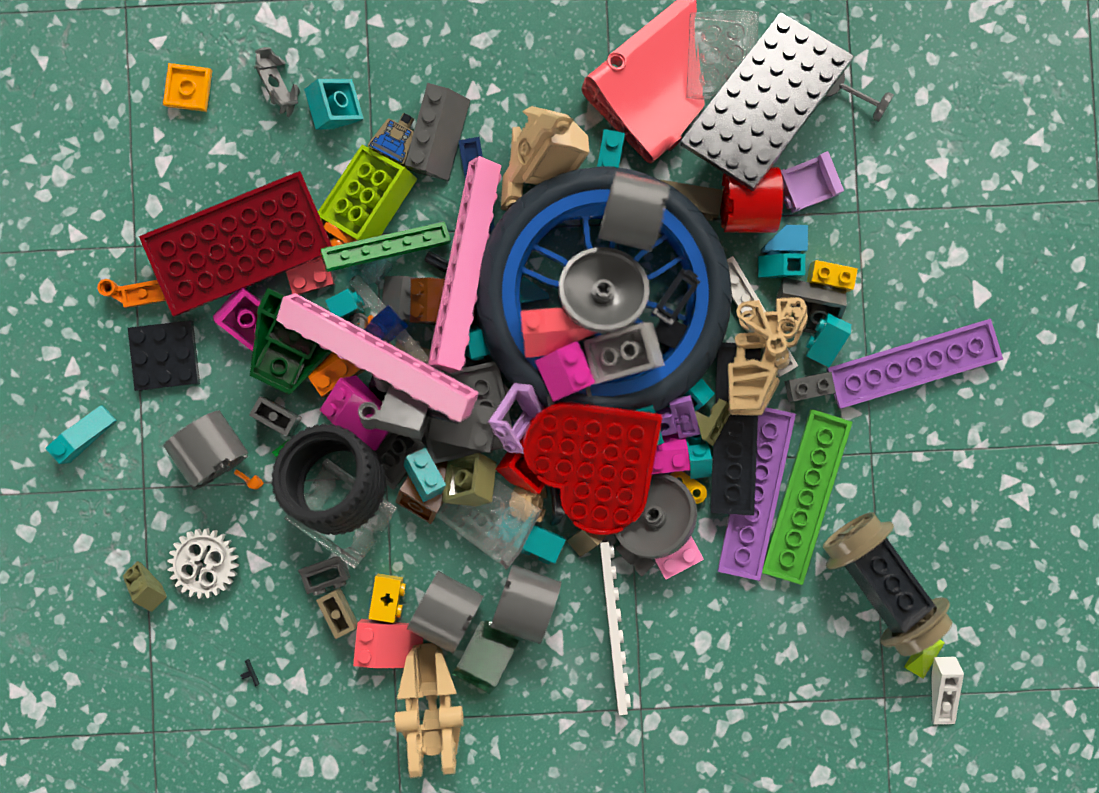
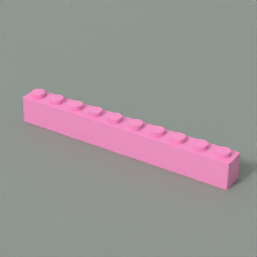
M480 156L471 160L468 165L428 361L430 367L449 373L461 371L465 363L464 353L469 343L468 333L473 322V307L477 301L476 292L485 246L490 236L488 231L493 220L492 211L497 200V186L501 180V165Z
M296 293L283 297L277 321L284 324L285 328L295 330L303 338L313 340L320 347L335 352L338 357L349 360L356 367L373 373L374 377L391 383L394 388L409 393L412 398L429 404L430 408L440 410L452 420L460 422L470 416L478 396V392Z

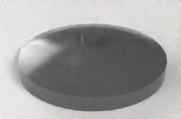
M607 247L591 248L574 256L563 269L559 282L560 302L569 318L582 328L598 333L617 332L631 326L643 313L649 296L648 280L639 263L628 254Z
M652 474L648 498L642 514L635 522L633 521L623 528L624 530L615 533L619 542L636 556L647 559L669 556L686 544L695 529L697 521L695 499L690 490L677 478L667 474Z

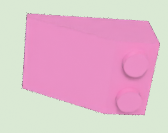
M691 536L686 544L675 553L654 560L663 577L668 579L704 559Z

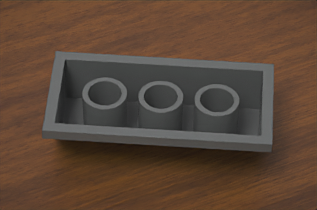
M427 83L405 162L408 171L449 181L470 99L449 88Z

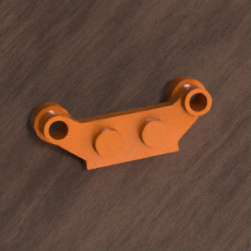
M103 279L97 286L98 292L101 295L123 303L124 308L166 301L157 280L119 286L110 279Z

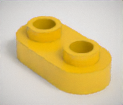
M682 471L669 474L675 478L680 477L682 483L690 490L692 495L695 489L700 491V495L694 497L696 504L705 500L707 490L703 484L695 479H690V476Z

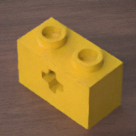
M815 260L810 263L806 282L844 289L846 292L854 290L858 268Z
M377 574L375 576L369 619L394 623L397 617H401L403 605L399 604L400 597H404L406 590L403 577ZM387 594H390V598L393 599L390 603H387V599L384 598Z

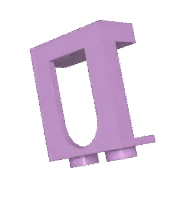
M513 384L489 420L494 434L498 436L506 451L524 454V449L519 441L532 419L544 410L545 407L538 400L532 385ZM516 399L523 412L511 429L508 422H504L502 419Z

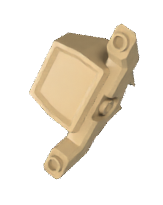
M534 106L522 111L528 116V123H525V127H522V130L520 127H512L510 165L504 173L502 180V210L507 211L523 196L524 182L538 185L562 173L579 169L589 154L588 135L573 121V118L563 113Z

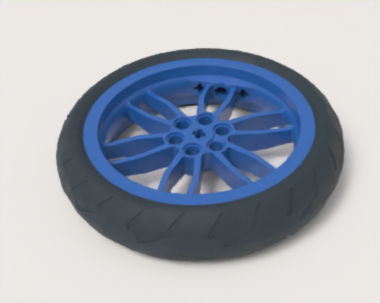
M611 166L569 171L545 180L533 187L505 212L493 228L483 253L476 292L479 327L482 330L483 338L493 361L512 385L514 383L532 385L538 400L545 408L549 407L547 397L550 396V393L535 362L544 356L525 358L520 285L522 275H527L547 286L559 289L560 281L551 280L527 269L525 265L531 252L536 251L565 268L569 262L568 260L538 246V243L557 225L566 220L582 219L585 249L593 248L590 241L588 222L590 219H603L616 171L664 184L667 183L642 172ZM669 185L668 199L664 203L663 220L659 230L661 237L656 240L652 250L667 241L677 257L656 272L646 275L648 281L653 280L677 263L681 264L683 270L689 269L698 275L697 279L701 282L687 301L685 315L679 313L677 316L679 321L687 325L682 339L675 349L669 347L662 355L664 366L590 385L591 397H587L586 388L576 391L575 394L567 395L553 403L570 402L633 411L653 405L654 411L657 412L670 406V402L674 399L681 398L696 385L714 362L726 335L730 319L732 288L729 266L715 230L702 212L673 186ZM609 241L608 248L615 249V242ZM641 250L633 259L638 262L650 251ZM686 282L687 291L691 285ZM647 301L645 308L654 310L658 303ZM666 306L663 307L670 314L674 311ZM638 318L633 324L637 325L643 323V321ZM601 333L594 334V338L601 336Z

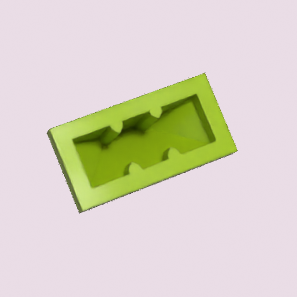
M939 640L929 648L911 655L904 668L924 679L934 662V657H937L945 642Z

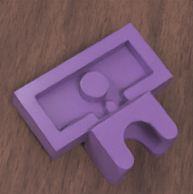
M691 395L674 399L670 402V407L656 412V414L662 415L660 428L662 436L678 432L679 439L700 434Z

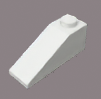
M934 657L932 668L933 724H955L964 677L956 657Z

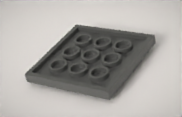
M494 361L462 368L461 371L453 373H443L478 392L475 401L477 405L497 409L506 396L500 369ZM508 410L502 421L508 422L512 429L513 426ZM429 417L424 432L429 455L434 464L476 453H484V451L427 439L432 420ZM496 435L492 451L503 448V444Z

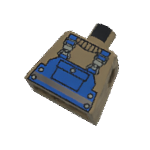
M406 113L402 114L398 123L388 118L370 140L368 147L406 168L405 162L414 131L410 130L414 118Z

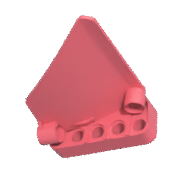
M676 0L613 51L604 63L585 77L582 85V93L585 98L617 132L625 133L624 139L648 163H653L664 152L672 150L682 140L683 137L681 135L705 105L699 58L696 0Z

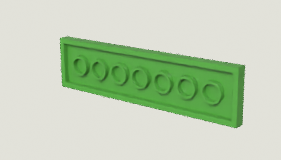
M810 409L766 551L762 573L803 585L853 423L852 421Z

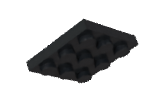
M192 320L128 328L134 391L200 384L194 323Z

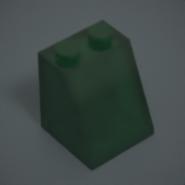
M481 620L452 674L490 694L496 688L519 640L515 639V635L492 628V622Z

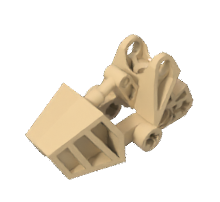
M801 298L777 299L776 311L764 312L759 300L746 301L737 307L739 323L748 333L736 335V357H734V363L728 364L729 413L732 415H762L780 383L779 378L776 377L778 369H784L789 365L788 348L798 343L808 321L807 307ZM748 306L753 309L740 314L743 307ZM795 336V339L792 342H787L786 339ZM766 348L761 362L757 360L746 361L745 349Z
M433 643L413 646L406 658L397 699H405L406 711L395 712L396 732H402L407 742L410 778L422 777L424 754L434 756L441 753L444 775L455 774L456 755L460 729L463 727L462 706H451V695L457 693L442 648ZM426 696L429 709L425 710L423 724L420 725L418 698ZM438 696H439V697H440V707L437 709V701H436V699H437Z

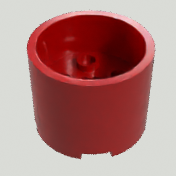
M771 167L754 191H751L723 173L722 186L725 187L722 189L720 217L721 227L724 228V232L776 233L780 226L783 207V180L780 168Z

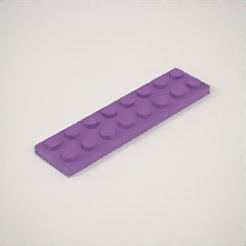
M987 319L826 368L827 372H832L836 391L834 396L838 409L1000 361L1003 360V356L992 321Z
M766 407L764 413L758 415L754 515L729 514L717 569L718 572L757 581L761 579L795 421V413Z

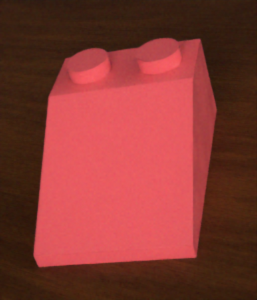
M361 619L357 624L353 666L404 668L407 655L414 645L423 644L424 638L407 630L409 623H390Z

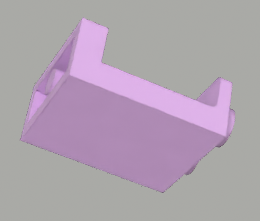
M828 151L820 154L817 158L789 169L781 170L783 192L785 194L784 202L787 209H791L792 213L835 197L844 191Z

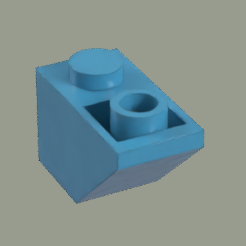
M808 225L784 226L761 248V253H767V255L780 253L804 254L808 251Z

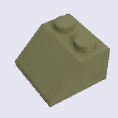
M481 453L447 462L446 487L443 491L442 502L467 506H480L492 503L497 462Z

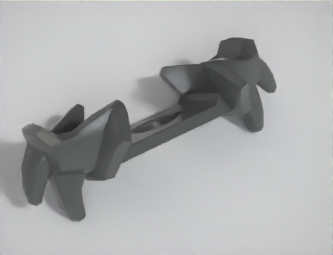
M270 47L258 48L255 50L256 62L254 69L257 70L270 95L271 103L278 104L280 106L279 112L281 114L286 112L287 117H290L295 105L298 103L297 95L300 93V90L296 84H293L291 92L287 90L277 70L278 65L286 64V62L275 55ZM269 76L277 80L278 87H273L269 84Z

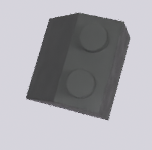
M385 276L380 318L410 322L411 279L417 277Z

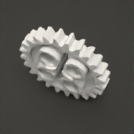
M209 528L204 529L203 533L200 529H196L195 535L192 531L187 532V538L181 536L179 537L181 543L176 542L173 544L177 550L169 552L174 558L167 560V562L173 564V567L169 568L168 571H174L175 574L170 579L177 578L178 582L175 584V587L182 585V593L190 590V597L194 596L197 592L199 599L203 597L204 593L207 598L212 597V592L218 595L220 594V589L223 591L228 589L225 583L231 584L234 582L230 576L237 575L233 568L239 567V564L234 563V560L239 558V556L232 555L236 547L229 548L231 540L223 541L225 534L217 537V530L212 531L210 534ZM195 544L201 548L199 555L195 554L193 550ZM208 545H210V546H211V549H210V551L207 553V551H208ZM215 551L221 555L220 562L215 561L213 558ZM204 559V563L207 564V566L203 567V563H201L200 560ZM187 564L193 567L192 575L186 571ZM207 572L213 574V582H209L206 579Z

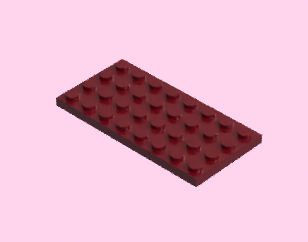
M301 171L139 236L171 314L174 317L322 257L321 249L332 247Z

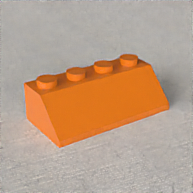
M372 315L368 316L367 332L392 345ZM332 351L308 378L320 396L327 397L340 378L358 376L365 370L356 367L349 360L338 357Z

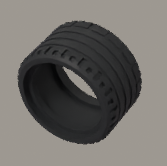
M317 424L313 427H307L305 430H301L298 434L293 435L285 443V446L281 448L279 455L275 459L271 484L278 505L290 517L319 533L343 535L346 532H353L356 528L359 529L361 525L366 524L374 516V513L378 511L380 504H382L387 483L385 482V468L382 465L381 459L366 443L342 426ZM335 451L352 452L357 465V473L349 494L334 507L325 510H310L305 501L304 483L311 467L320 458Z

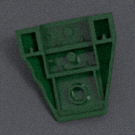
M267 288L257 312L250 376L290 395L332 351L320 347L313 340L303 338L300 333L284 327V324L278 322L277 316L285 295Z

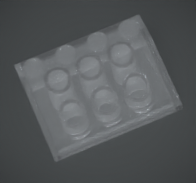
M725 10L690 13L686 98L714 99L758 42L759 12Z
M495 478L492 503L480 506L445 503L436 516L507 570L520 554L541 510Z

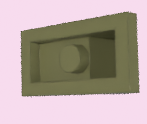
M721 399L712 407L710 417L695 411L702 439L712 446L731 414L729 413V404Z

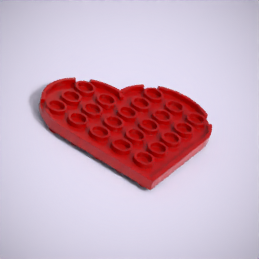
M566 402L554 404L539 412L529 423L523 441L524 457L528 467L540 481L549 486L560 488L563 510L574 525L592 534H614L624 530L623 528L633 521L635 522L646 506L662 415Z

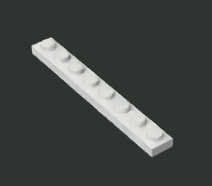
M602 540L600 552L617 708L619 715H627V708L631 707L630 695L625 694V686H628L627 673H623L622 665L626 664L625 651L621 652L620 643H624L623 631L618 630V622H621L620 609H616L615 603L616 600H619L618 587L614 588L613 579H617L616 567L611 566V558H614L613 545H609L608 540Z

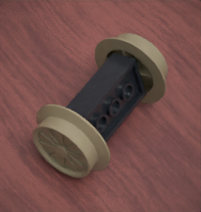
M874 512L866 513L842 526L824 542L823 548L830 556L826 562V567L832 570L844 566L888 626L880 639L883 646L895 647L902 656L919 653L935 644L950 630L952 620L946 613L950 602L942 597L931 599L887 539V536L894 527L891 521L880 522Z

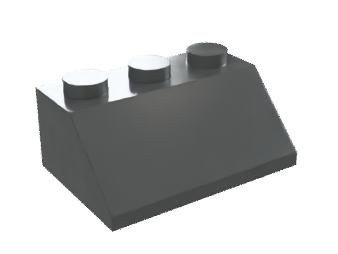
M785 277L781 281L776 300L781 298H801L804 300L807 307L808 321L803 332L816 334L817 331L815 329L820 319L824 320L828 313L842 319L847 307L846 290Z

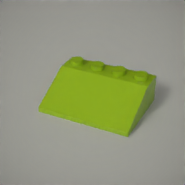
M361 145L318 213L321 219L331 223L357 241L381 236L417 181V178L405 167Z

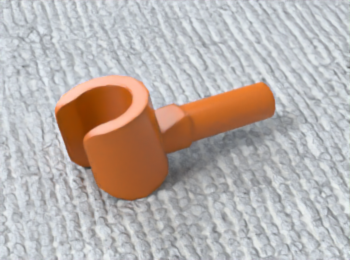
M236 469L234 471V474L243 479L251 489H259L264 484L257 475L250 479Z

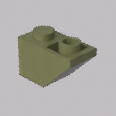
M137 561L123 575L132 601L152 612L167 598L162 584L141 562Z

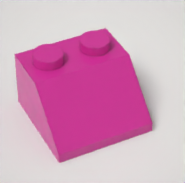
M577 341L535 361L553 402L595 383Z
M678 432L662 436L664 443L657 445L652 474L690 470L686 438L679 439Z

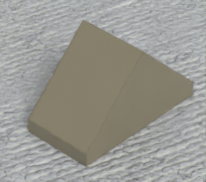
M580 529L567 542L581 557L598 546L607 535L592 534Z

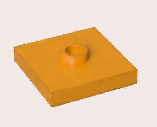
M168 63L163 105L171 108L207 112L212 78L211 68Z

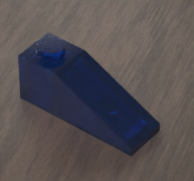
M387 305L369 322L364 331L389 344L409 325L392 307Z

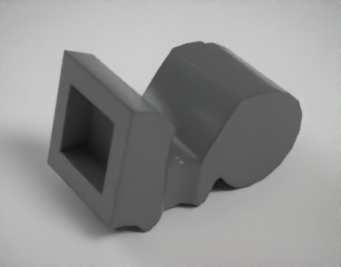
M622 544L615 547L622 557L635 567V570L641 577L656 563L652 559L634 555Z

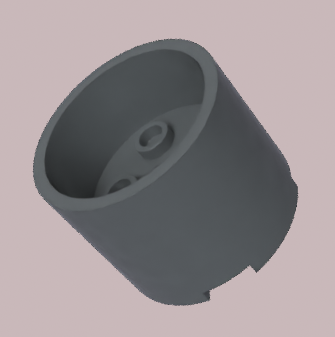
M616 171L606 203L599 238L652 251V246H655L663 220L664 203L668 199L669 185Z
M220 410L206 414L174 434L163 445L193 490H197L213 482L215 478L225 472H229L245 460L249 453Z
M512 564L491 627L541 644L562 582Z
M438 571L418 605L407 630L448 652L454 653L484 596Z

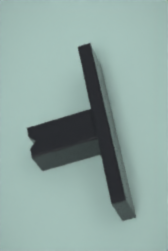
M247 659L245 663L249 671L242 673L240 677L243 680L251 676L256 687L260 683L250 660Z

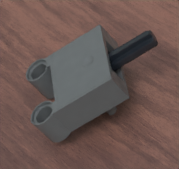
M374 377L376 388L381 392H387L381 409L378 410L377 406L372 402H365L358 408L360 421L364 428L369 430L376 428L419 440L422 439L429 417L454 424L459 422L450 419L447 414L440 410L430 408L429 404L412 398L409 393L394 388L391 383ZM368 414H373L370 418L365 417Z

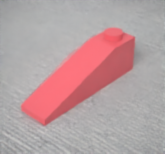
M563 308L521 311L525 358L546 356L571 343L598 333L577 325L569 318Z

